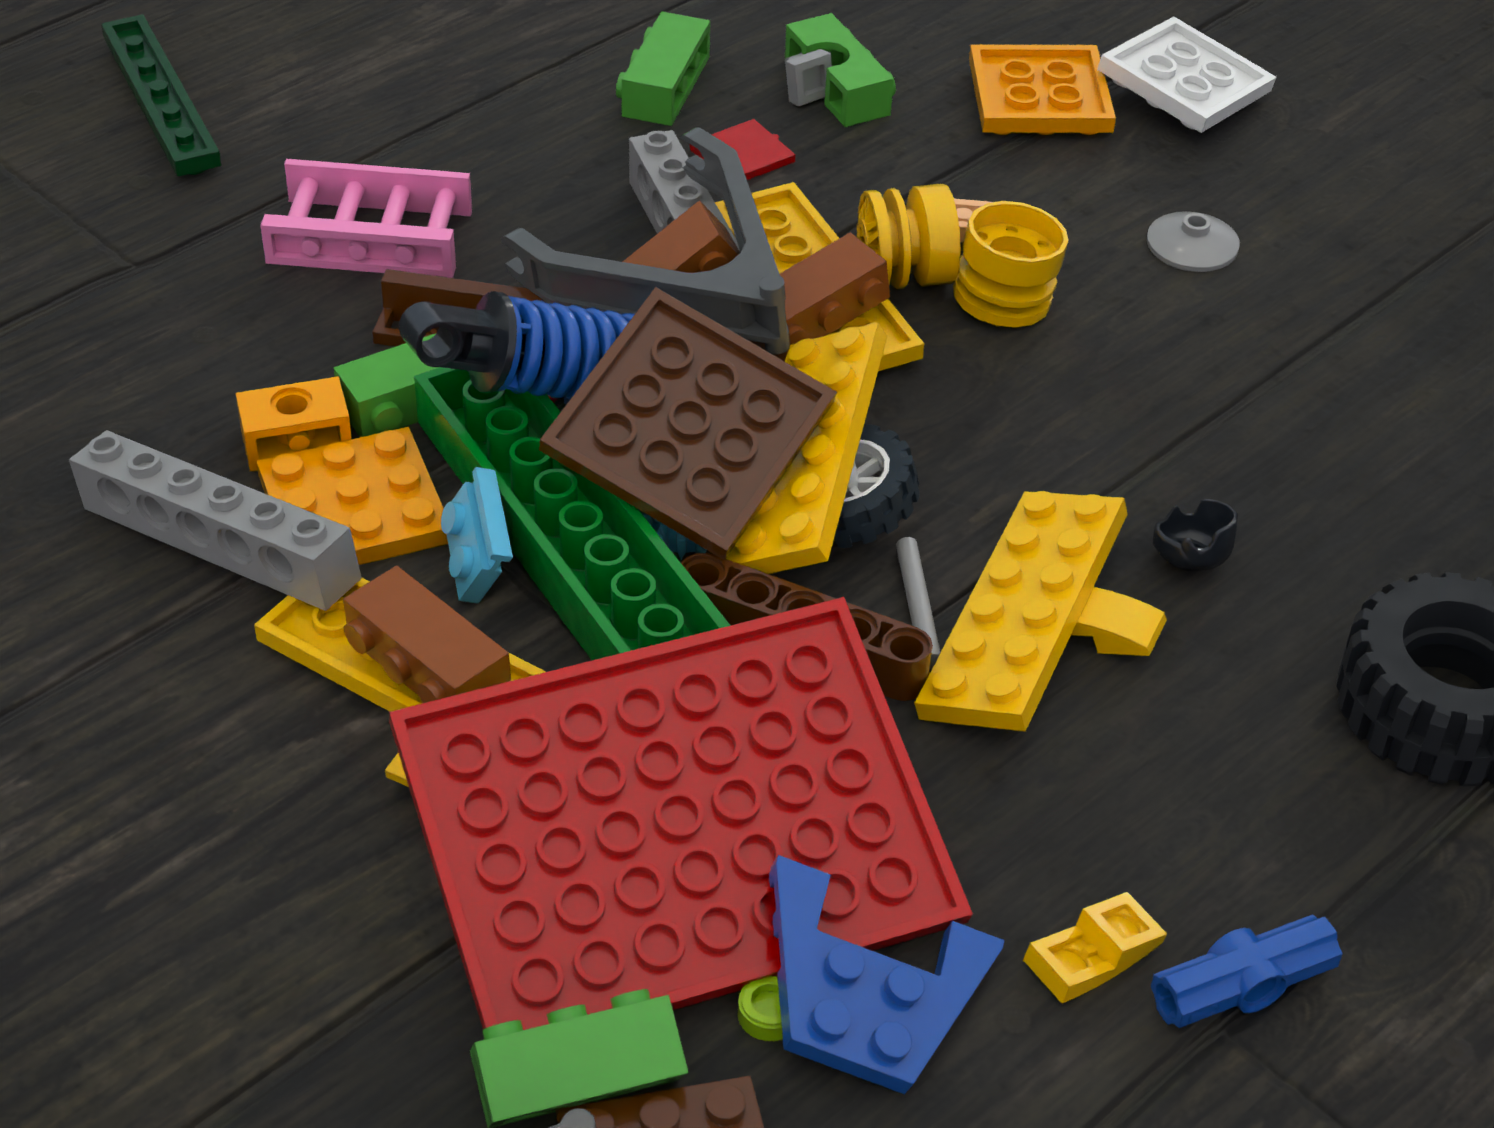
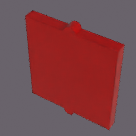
M755 119L711 134L737 151L747 180L795 162L796 154L779 141V135L771 134ZM690 144V150L704 160L700 151Z

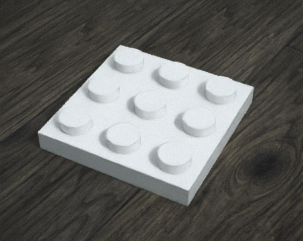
M1174 16L1102 54L1097 70L1110 77L1118 86L1130 89L1145 98L1151 106L1163 109L1179 119L1185 127L1197 130L1200 133L1271 92L1276 80V76Z

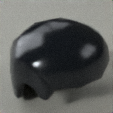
M1213 499L1201 500L1197 509L1187 514L1182 513L1180 508L1175 505L1164 521L1155 524L1153 545L1158 554L1174 567L1187 571L1213 569L1223 564L1232 553L1237 531L1238 513L1228 504Z

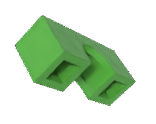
M832 13L786 24L785 58L800 53L807 54L818 49L831 53L832 67H828L826 71L824 105L844 127L891 115L892 96H894L896 91L892 74L885 70L872 56L871 52L865 49L852 35L851 31Z

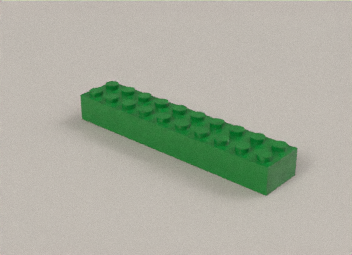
M439 367L414 376L418 424L462 484L474 482L472 471L475 467L496 471L513 554L591 660L731 626L637 508L539 451L540 439L560 414V410L547 394L533 396L528 391L522 394H515L510 389L494 393L479 392L473 386L467 370Z

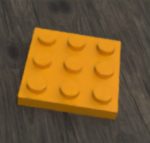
M970 45L969 62L983 133L999 135L1010 133H1038L1042 135L1081 133L1094 135L1097 133L1114 132L1116 117L1105 74L1097 70L1100 62L1097 45Z
M409 427L383 431L360 438L334 442L324 446L257 460L258 475L265 494L350 528L359 565L448 544L447 534L441 528V516L444 508Z

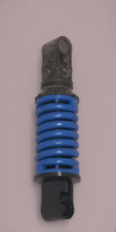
M491 291L481 298L476 309L434 304L431 302L415 303L402 314L399 322V332L403 340L421 362L430 367L467 370L473 386L479 392L494 393L510 389L515 394H522L528 391L533 396L547 394L551 398H562L565 396L570 400L635 314H620L612 310L601 311L597 308L584 309L577 305L565 306L561 303L548 304L541 300L530 301L526 298L507 296L503 292ZM434 328H439L434 337L423 341L427 332Z

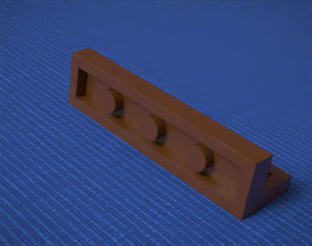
M386 269L381 279L383 310L372 332L373 343L395 347L405 344L406 342L401 337L399 329L391 328L394 321H400L402 314L407 308L418 302H431L434 304L476 309L481 298L491 291L503 292L507 296L526 298L530 301L544 300L527 288ZM439 328L430 330L424 337L437 333Z

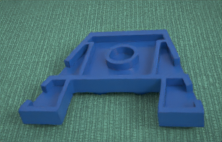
M778 855L771 866L769 881L770 888H774L776 911L772 917L774 937L779 939L781 968L777 972L784 1050L905 1094L914 1084L1003 949L1004 940L952 921L943 934L935 974L819 931L817 926L831 875Z

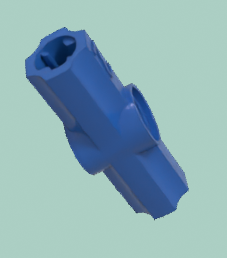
M1312 914L1259 935H1255L1250 928L1233 930L1218 939L1206 955L1155 973L1151 989L1156 1000V1009L1166 1024H1175L1178 1028H1181L1235 1006H1238L1243 1013L1260 1011L1275 1002L1285 992L1287 986L1338 967L1343 953L1338 944L1337 932L1325 916L1317 918Z

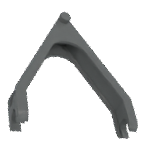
M695 127L679 138L696 147L704 160L695 154L685 160L686 165L683 169L692 180L724 200L740 250V254L728 264L711 271L687 273L555 251L523 228H517L501 238V242L513 249L520 257V259L515 257L505 263L509 273L516 281L548 304L561 303L565 306L577 305L584 309L597 308L601 311L612 310L620 314H635L654 288L657 287L746 340L765 343V349L771 354H782L790 347L785 311V282L776 266L738 153L734 148L699 127Z

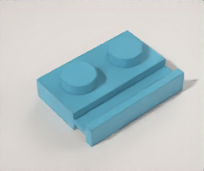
M475 467L472 471L474 482H465L453 500L445 505L441 516V528L447 534L450 550L449 571L451 576L455 578L459 601L479 603L502 573L500 563L502 561L510 562L513 555L496 471Z

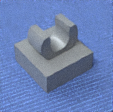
M818 49L807 54L800 53L785 58L789 102L802 106L824 98L826 71L828 67H832L831 53Z

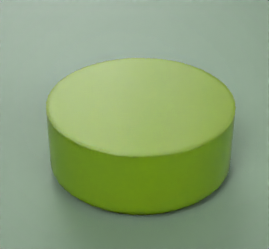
M769 976L746 984L739 994V1023L746 1033L759 1040L778 1041L783 1039L778 976Z

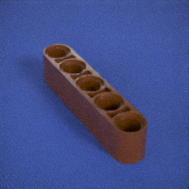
M695 553L686 557L681 562L730 625L837 599L731 560H723L714 554ZM846 602L884 696L901 701L916 699L930 672L933 644L929 635L915 626Z

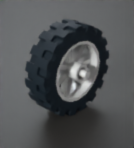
M867 424L862 430L833 544H837L838 548L852 547V542L863 541V544H867L877 540L876 535L882 532L887 534L893 532L899 527L898 521L901 518L907 520L914 511L912 503H918L920 495L919 480L910 447L905 440L900 442L898 434L888 429L886 432L880 430V426ZM874 474H878L880 477H872V476H873Z

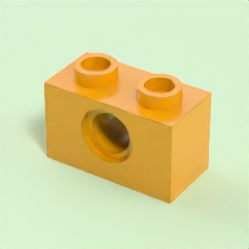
M339 376L235 393L250 472L258 471L257 460L352 439L349 414Z

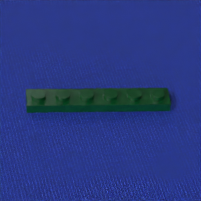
M144 15L101 23L103 37L177 177L187 174H200L205 170L220 167V152Z

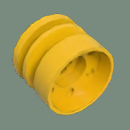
M947 185L913 186L909 191L906 206L899 190L895 188L887 189L883 197L877 190H868L862 193L858 207L857 238L887 261L889 284L891 282L892 286L896 289L905 288L909 281L911 269L917 283L922 287L952 284L957 279L961 253L960 229L954 198Z
M999 201L986 203L977 208L968 220L962 245L963 255L960 258V268L957 279L953 283L954 298L963 310L978 320L996 326L1017 328L1033 325L1046 317L1051 307L1053 292L1057 285L1056 277L1062 267L1067 249L1068 236L1066 229L1057 218L1043 209L1021 202Z

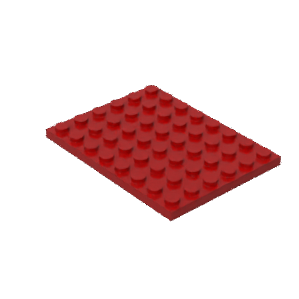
M844 597L389 712V724L483 1029L515 1020H521L523 1030L549 1024L548 1013L575 1005L584 1004L587 1014L612 1009L611 998L641 989H648L651 999L669 995L672 1009L676 1010L740 991L746 984L769 976H777V972L781 968L779 939L774 937L772 916L776 911L774 888H770L769 872L778 855L831 875L817 929L871 951L946 930L952 921L966 924L973 915Z

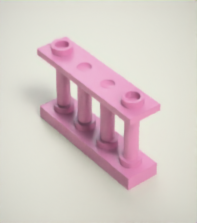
M286 159L284 166L289 202L293 203L288 216L265 214L260 227L266 264L385 273L386 269L453 278L456 269L454 230L447 229L450 215L471 216L470 173ZM312 204L339 206L334 219L308 217ZM358 207L384 209L381 223L354 221ZM404 211L431 213L428 226L400 225Z

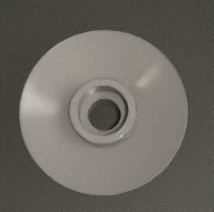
M1184 211L1163 215L1150 225L1147 233V245L1154 256L1172 267L1186 271L1208 272L1224 268L1235 260L1240 247L1236 232L1228 224L1216 217L1198 212Z

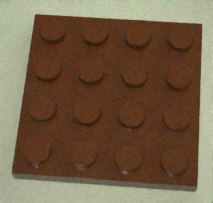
M655 287L542 436L539 451L725 560L834 403L837 392Z

